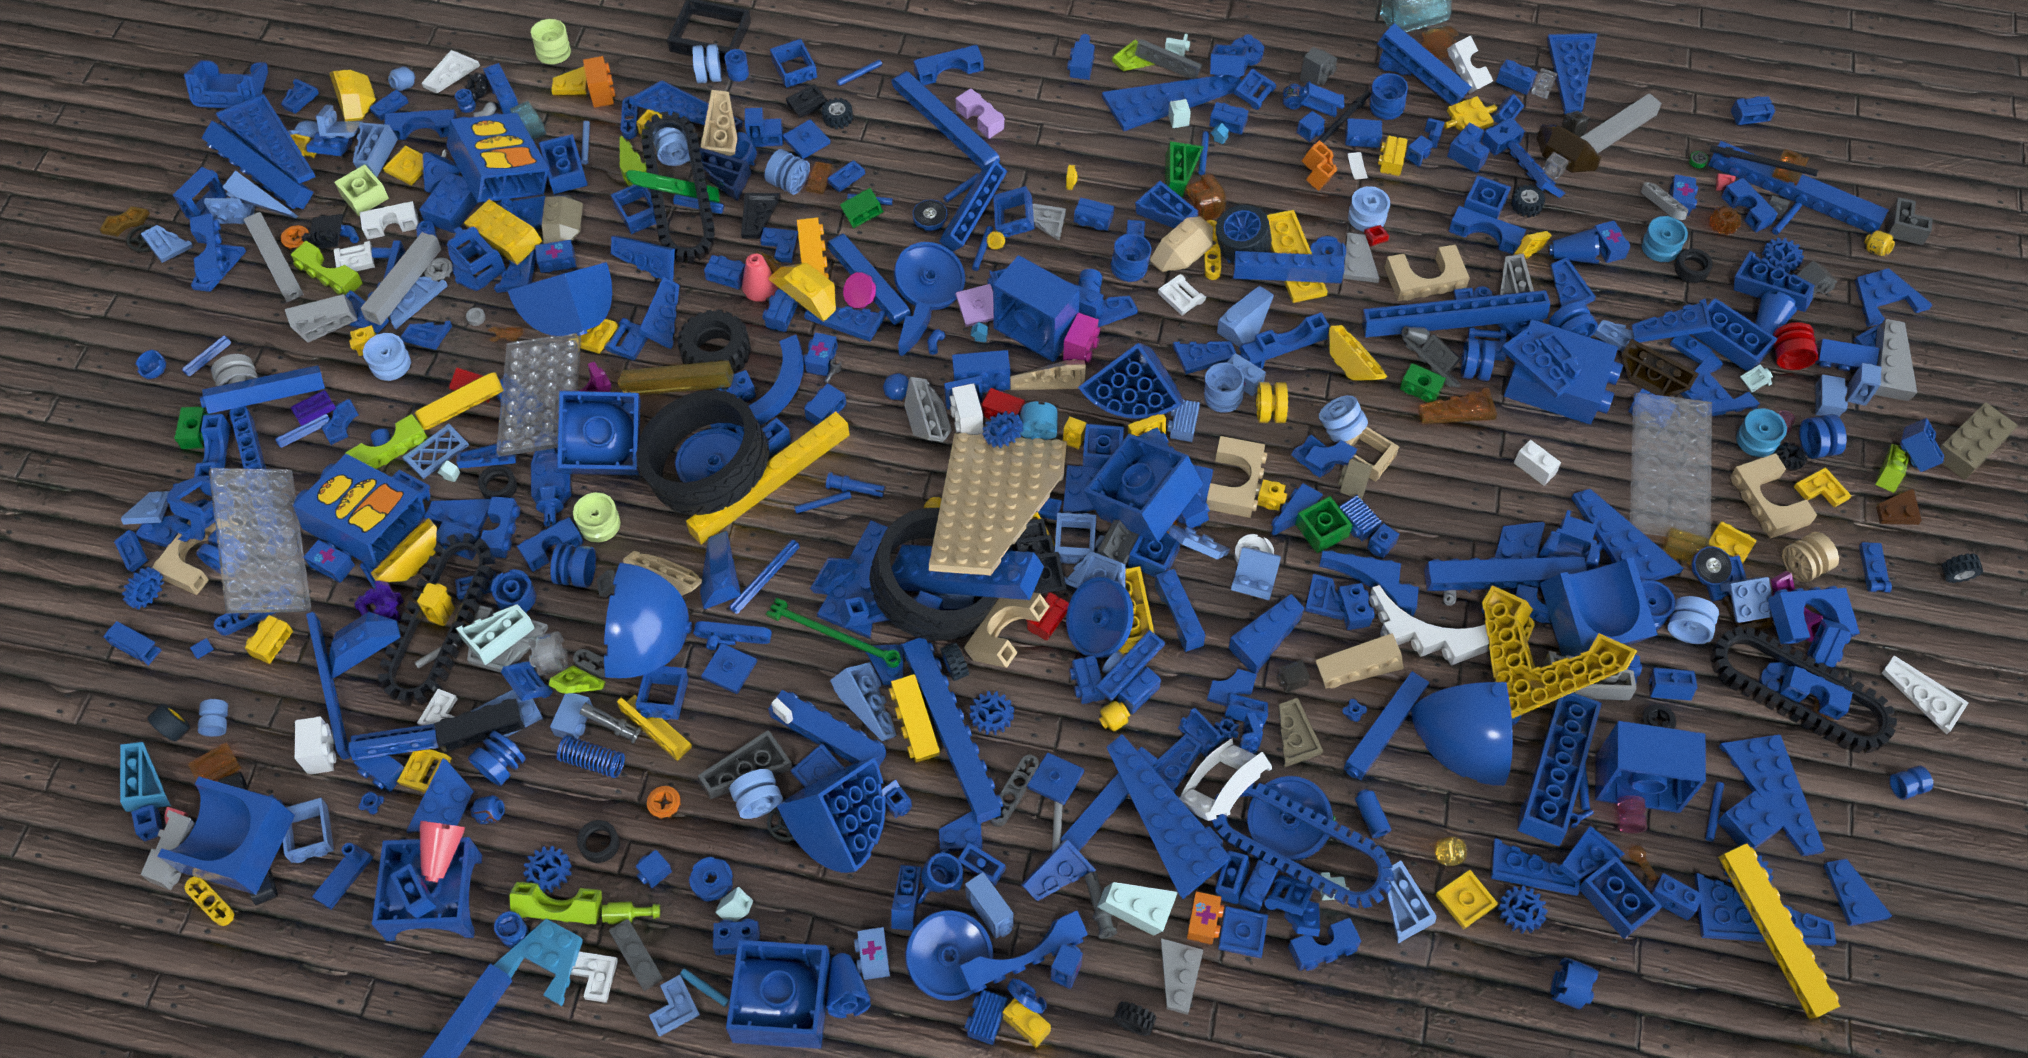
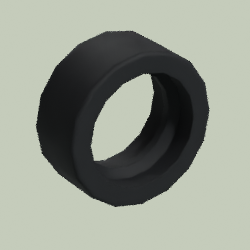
M1690 248L1684 250L1676 261L1675 272L1686 282H1702L1708 277L1712 269V259L1706 252L1700 249ZM1692 260L1698 262L1704 270H1691L1686 267L1684 261Z
M494 465L486 468L480 474L478 486L485 499H491V497L511 498L516 492L517 481L510 468L504 465ZM500 476L508 478L509 482L503 489L498 491L487 489V484L490 480Z
M595 820L585 824L577 836V846L585 859L593 863H602L610 860L617 853L620 846L619 836L614 826L603 820ZM596 831H606L611 837L609 846L601 852L594 853L589 851L586 847L587 838Z

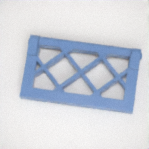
M448 423L402 458L424 479L441 467L446 460L449 461L457 453L467 448L469 444ZM445 433H450V438H440ZM436 441L434 449H425L431 443ZM439 441L449 442L448 449H438ZM452 442L460 443L455 448L451 449ZM420 453L419 460L412 459L413 456ZM423 453H433V459L422 460ZM437 453H447L436 460ZM421 464H431L425 470L421 469Z

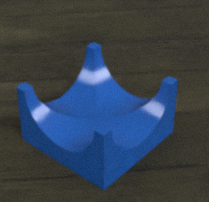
M461 838L444 878H439L438 882L426 881L425 876H422L437 907L417 919L407 911L391 878V874L410 863L421 873L420 839L383 841L372 925L386 941H396V934L406 930L421 928L447 930L458 933L465 938H474L475 929L471 922L469 909V887L474 865L482 864V854L471 838Z

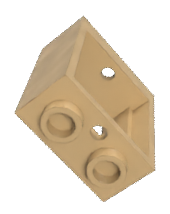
M1366 427L1359 435L1344 442L1354 446L1360 439L1383 453L1374 466L1372 465L1369 476L1370 479L1376 482L1396 457L1399 446ZM1354 455L1352 458L1354 461L1357 460V462L1360 461L1361 463L1364 462V464L1371 465L1357 455Z

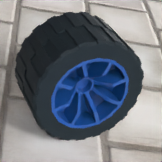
M1248 204L1236 205L1223 212L1217 220L1216 235L1218 245L1225 259L1228 258L1230 262L1234 263L1235 251L1268 252L1272 242L1270 224L1266 213L1262 209Z

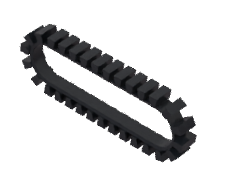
M464 533L463 542H460L455 534L448 536L447 539L451 546L446 549L438 543L433 550L440 557L439 560L432 556L429 557L427 564L432 570L425 567L422 572L427 581L419 578L417 587L422 592L428 583L436 585L447 561L456 552L471 550L479 556L477 570L428 678L423 684L413 689L401 688L396 682L397 670L423 616V611L419 604L417 605L410 600L406 608L414 615L412 616L406 612L403 613L401 620L408 628L399 623L398 628L403 638L392 642L398 649L395 650L388 646L385 652L392 662L385 658H382L380 666L385 671H388V673L378 674L379 683L385 687L384 691L394 701L397 699L402 705L411 706L412 696H415V700L422 705L429 702L424 693L430 688L435 693L437 689H443L435 682L437 677L446 682L449 676L447 671L441 667L443 666L449 670L452 669L454 662L447 657V654L456 659L459 650L452 643L462 647L464 642L460 635L457 634L456 628L467 626L462 621L472 624L475 617L467 610L469 609L477 613L480 606L474 599L482 602L485 595L480 588L487 591L490 583L486 578L492 580L495 572L490 566L486 565L496 564L495 556L481 538L476 540L470 533ZM414 589L411 597L417 602L421 592Z

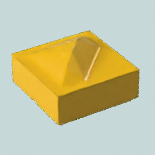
M1069 165L1066 176L1067 190H1073L1077 182V172L1075 165Z

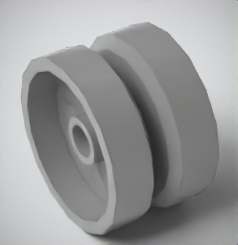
M229 354L221 357L211 367L215 386L259 378L253 361L250 357L243 354Z

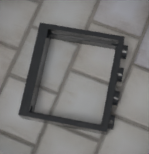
M686 0L667 38L669 52L693 56V46L701 45L704 48L705 56H707V46L711 45V43L681 38L692 14L739 23L729 47L717 45L720 62L725 63L726 53L740 48L750 26L749 10L700 0Z

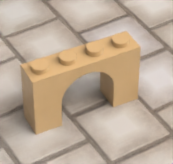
M1456 244L1438 248L1435 259L1441 275L1433 279L1417 276L1411 270L1405 254L1387 257L1385 270L1397 301H1407L1413 298L1444 294L1455 289L1466 288L1470 277Z
M1220 436L1215 462L1242 468L1248 474L1249 481L1240 487H1227L1210 483L1206 501L1209 510L1251 518L1252 511H1256L1258 500H1255V495H1259L1261 484H1258V479H1262L1264 473L1261 463L1265 464L1267 452H1264L1265 444Z
M1777 454L1737 466L1730 476L1733 485L1737 487L1742 499L1746 501L1752 514L1758 519L1763 531L1767 533L1770 539L1811 525L1817 516L1807 500L1789 506H1778L1770 503L1762 495L1760 485L1780 479L1786 470Z
M222 517L205 529V538L201 541L197 539H189L187 542L178 540L182 536L178 533L160 558L155 561L152 568L160 572L163 576L162 580L198 595L209 579L202 570L185 563V558L190 548L199 542L208 540L207 538L214 530L222 531L237 541L242 538L244 532L238 524Z
M1034 592L1030 600L999 598L965 645V651L973 661L1007 668L1017 654V651L1008 639L998 638L999 633L1006 625L1018 619L1039 622L1048 610L1049 605L1041 594Z

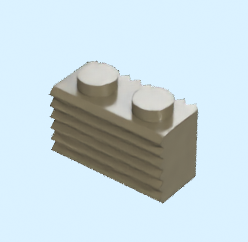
M1353 459L1349 461L1348 465L1344 464L1338 484L1341 486L1340 493L1352 497L1358 495L1362 499L1372 465L1364 464V462L1361 463L1360 461L1357 462V460L1354 461Z

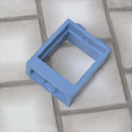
M1070 512L1057 513L1055 552H1059L1061 563L1078 564L1083 561L1090 551L1094 552L1096 515L1089 513L1072 514ZM1061 528H1089V548L1060 547Z
M322 798L286 807L295 815L292 823L320 816L324 839L323 842L295 849L291 823L283 839L284 855L291 863H301L307 858L314 856L322 857L327 855L328 852L334 851L328 805Z
M984 872L965 884L966 899L995 939L999 936L1005 937L1008 935L1013 927V912Z

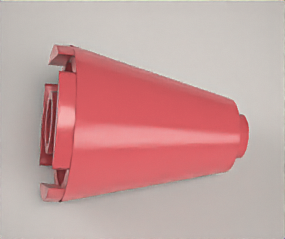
M751 254L747 257L742 281L743 293L749 300L756 302L765 301L766 298L775 295L778 289L769 280L773 273L760 254Z
M421 821V875L425 876L426 881L438 882L439 878H444L464 834L465 827Z

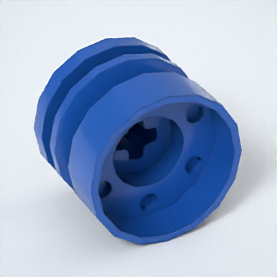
M1386 73L1378 76L1373 81L1369 106L1374 116L1384 120H1391L1399 117L1404 112L1408 85L1405 79L1398 74Z
M1130 233L1120 236L1114 245L1110 266L1112 273L1122 281L1134 282L1142 279L1147 273L1152 248L1149 241L1139 234Z
M557 544L551 560L550 573L552 582L568 586L572 581L573 586L590 587L596 568L595 549L588 546H578L575 550L573 545Z
M493 731L489 735L491 740H484L488 751L477 747L468 759L481 774L501 787L511 776L506 767L517 770L519 766L516 762L522 764L526 758L510 739Z

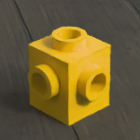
M372 325L350 332L352 339L349 342L352 350H356L359 356L363 355L365 344L376 335Z
M1263 479L1257 505L1269 510L1279 511L1280 505L1286 502L1287 493H1284L1286 485Z

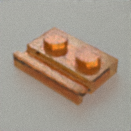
M1784 149L1779 161L1806 166L1809 157L1804 158L1799 153ZM1776 167L1772 177L1787 183L1793 182L1797 186L1802 173Z
M227 742L188 763L196 780L198 777L218 782V779L241 769Z

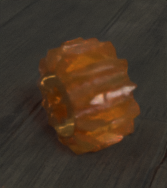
M1725 205L1721 208L1717 207L1710 216L1709 226L1713 227V231H1718L1719 235L1721 233H1724L1726 236L1734 234L1741 225V215L1738 214V210H1732V207L1727 208Z

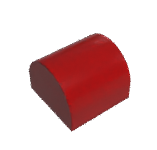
M1381 225L1365 229L1364 235H1366L1370 247L1389 240V234Z

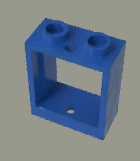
M801 39L770 49L771 60L786 88L817 78L816 65ZM802 57L807 67L785 73L781 63Z
M201 167L173 194L186 218L190 219L210 214L204 203L205 198L228 197L215 171ZM208 185L210 190L195 204L192 198Z
M632 185L611 194L614 207L631 234L656 224L651 193L647 188ZM644 197L650 208L628 217L622 206Z
M1026 186L993 195L995 229L1001 232L1004 237L1035 229L1032 195ZM1025 204L1026 218L1005 223L1004 210Z
M660 666L650 673L644 674L635 704L637 712L645 718L654 717L665 720H678L689 681L687 669ZM652 683L679 686L674 705L647 703Z

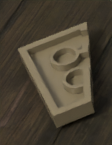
M1298 698L1279 704L1278 712L1284 767L1321 755L1323 749Z

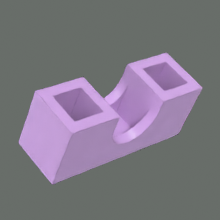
M973 89L967 90L956 98V110L966 119L975 115L979 116L977 118L978 130L988 139L1004 129V116L1002 113L996 111L989 102H986Z

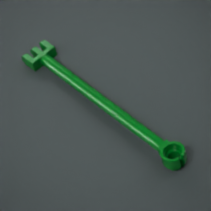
M779 598L774 600L776 605L772 604L770 606L772 611L768 610L766 612V616L773 620L779 621L781 616H784L882 658L890 668L897 667L901 662L898 651L881 650L787 610V602Z

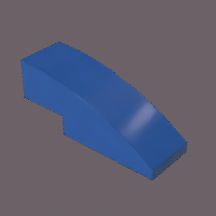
M917 302L913 317H905L898 344L899 356H903L911 350L924 334L932 316L931 304Z

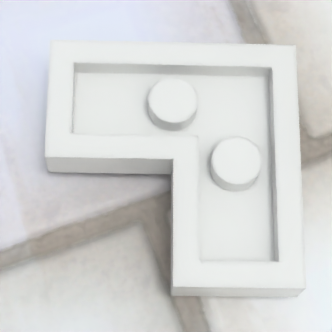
M437 689L417 722L418 726L430 725L439 722L443 718L455 717L449 713L457 701L456 695Z
M579 952L575 967H572L570 975L589 978L584 993L586 1000L607 1003L618 962L617 957Z

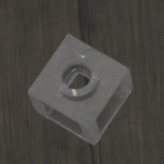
M1553 152L1546 160L1543 168L1544 173L1558 180L1565 172L1569 160Z

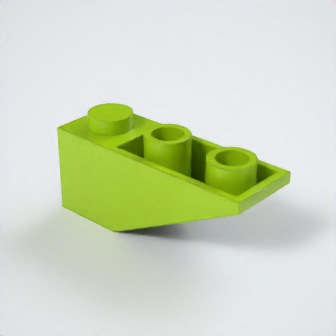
M620 136V170L623 179L630 187L634 184L627 179L625 173L629 170L646 172L645 163L642 164L639 154L633 151L631 143L625 141Z
M1890 445L1875 484L1893 493L1906 474L1909 460L1908 451L1905 452L1901 445Z

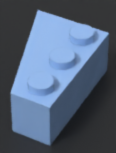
M1402 861L1397 862L1390 868L1394 873L1393 881H1386L1391 885V889L1388 894L1386 893L1398 943L1431 926L1436 922L1437 917Z

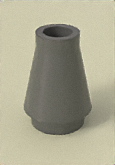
M1405 326L1402 330V336L1418 345H1422L1429 340L1430 332L1425 327Z

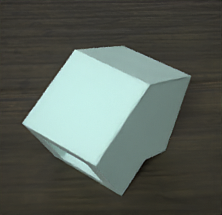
M446 460L438 473L444 479L455 482L460 471L456 465Z

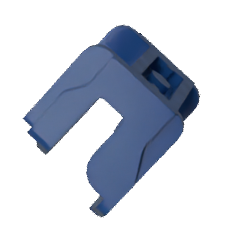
M473 226L467 230L457 227L453 230L456 235L448 241L447 246L457 284H462L469 289L478 291L505 271L501 255L497 250H493L480 236L476 227ZM469 240V244L459 250L456 249V247ZM477 253L479 255L483 254L482 257H480L472 263H469L467 261V259L471 258ZM492 265L491 268L478 275L477 278L473 276L485 267Z
M195 477L173 484V488L169 491L166 498L167 502L170 503V509L174 513L171 520L172 529L182 535L178 540L187 542L189 539L201 541L205 538V529L222 517L227 520L233 518V493L227 487L213 483L211 480L203 477ZM199 486L204 494L214 497L211 501L202 499L192 503L180 500Z

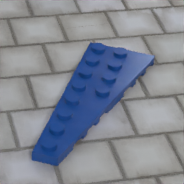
M1231 75L1204 77L1102 92V99L1124 132L1168 116L1169 104L1172 101L1186 99L1189 108L1234 93L1242 81L1240 78L1231 77Z
M264 94L216 113L222 123L298 184L315 177L313 170Z
M1122 734L1106 748L1179 896L1183 900L1229 862L1231 857Z

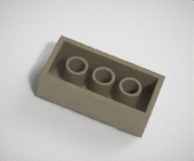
M1985 402L1940 447L1944 454L1942 464L1963 480H1966L2011 435L2018 425Z

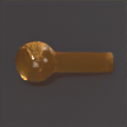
M1639 845L1632 846L1629 849L1630 859L1639 863L1651 882L1656 881L1658 876L1646 860L1645 849Z

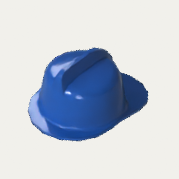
M739 132L737 133L738 140L735 154L730 157L747 161L749 165L754 166L757 150L745 133Z

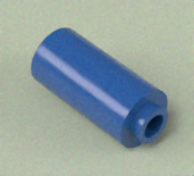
M1369 789L1358 792L1355 801L1372 838H1379L1388 834L1392 829L1375 792L1369 791Z

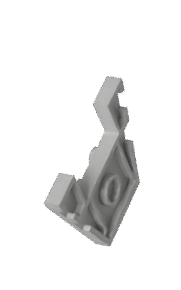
M479 605L480 607L474 615L475 618L472 624L478 619L484 620L492 617L494 613L492 608ZM531 620L535 629L487 665L470 648L467 661L469 664L501 673L503 666L516 664L548 630L547 624Z

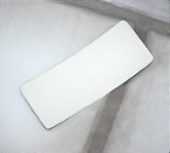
M1361 152L1349 153L1348 158L1354 179L1368 178Z

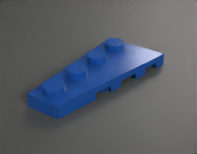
M1513 140L1507 144L1511 149L1510 154L1520 160L1518 162L1519 165L1528 170V176L1537 181L1535 184L1542 191L1546 189L1559 198L1565 194L1562 189L1554 186L1556 184L1554 180L1544 173L1545 171L1534 162L1535 160L1521 145Z
M665 277L661 279L637 332L669 349L672 348L674 341V322L677 313L676 305L678 303L679 284Z
M1702 299L1698 304L1692 306L1691 304L1683 306V309L1676 312H1666L1662 317H1652L1633 324L1634 340L1640 343L1712 331L1706 299Z
M845 306L844 308L836 307V311L824 322L809 310L805 312L804 316L806 320L871 342L886 317V312L879 311V313L870 312V309H863L862 311L853 310L852 307Z
M1186 733L1152 767L1173 792H1175L1202 750V744Z

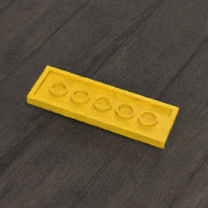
M1294 210L1267 215L1272 237L1270 247L1272 253L1312 254ZM1284 281L1292 303L1325 297L1328 293L1325 284L1321 282Z

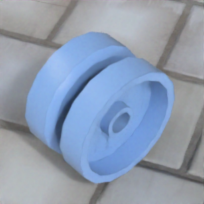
M717 44L707 46V56H705L704 48L701 45L693 46V68L698 84L707 83L708 72L712 82H721L722 80Z
M666 127L660 129L655 134L653 143L658 160L662 164L678 166L690 160L687 142L680 130Z
M1368 186L1355 191L1348 211V220L1351 225L1365 232V229L1377 225L1383 227L1390 208L1388 195L1379 188Z
M393 333L378 334L370 338L364 346V359L376 378L391 381L405 375L411 365L410 355L399 336Z
M1354 396L1338 397L1326 404L1319 413L1322 425L1326 428L1328 436L1334 442H1339L1340 440L1348 441L1356 437L1368 424L1367 417Z
M1685 596L1676 599L1675 609L1668 622L1670 634L1686 643L1705 644L1710 642L1714 636L1719 609L1710 601L1700 597Z
M759 769L751 771L737 778L730 785L729 790L733 800L737 802L736 807L741 818L752 819L771 812L782 802L783 797L779 787L775 786L776 781L771 770Z

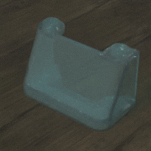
M1383 0L1380 14L1389 28L1395 23L1403 31L1409 32L1449 20L1452 12L1451 0Z

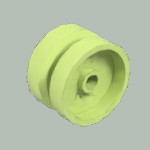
M596 492L586 494L574 506V520L579 533L584 539L600 543L608 541L619 531L620 517L615 502L610 496Z

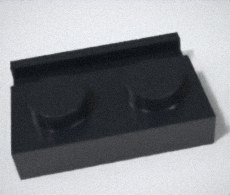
M815 84L786 98L787 104L798 115V118L822 108L825 105L824 103L828 102L827 98L825 99L823 93Z

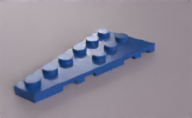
M663 80L630 97L629 104L656 112L668 111L670 116H672L673 112L679 113V118H682L684 115L689 121L705 125L709 106L708 103ZM734 117L735 128L738 130L742 127L743 121Z

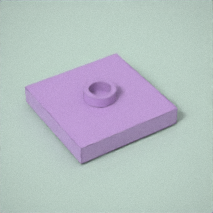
M990 284L956 292V298L966 327L975 325L977 322L984 323L994 320L993 291Z

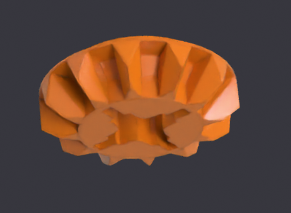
M291 226L283 231L281 242L285 248L288 247L290 250L298 248L304 243L302 235L309 233V231L304 226Z
M661 786L654 789L647 798L649 812L660 819L663 817L670 818L672 814L678 811L679 805H681L679 793L669 786ZM666 796L667 802H669V804H665V807H663L662 809V806L659 802H663V799H665Z

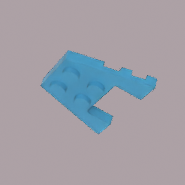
M545 919L497 961L494 966L507 973L511 978L525 958L556 976L543 995L562 1006L565 1001L566 987H569L571 981L569 977L572 967H575L583 939Z

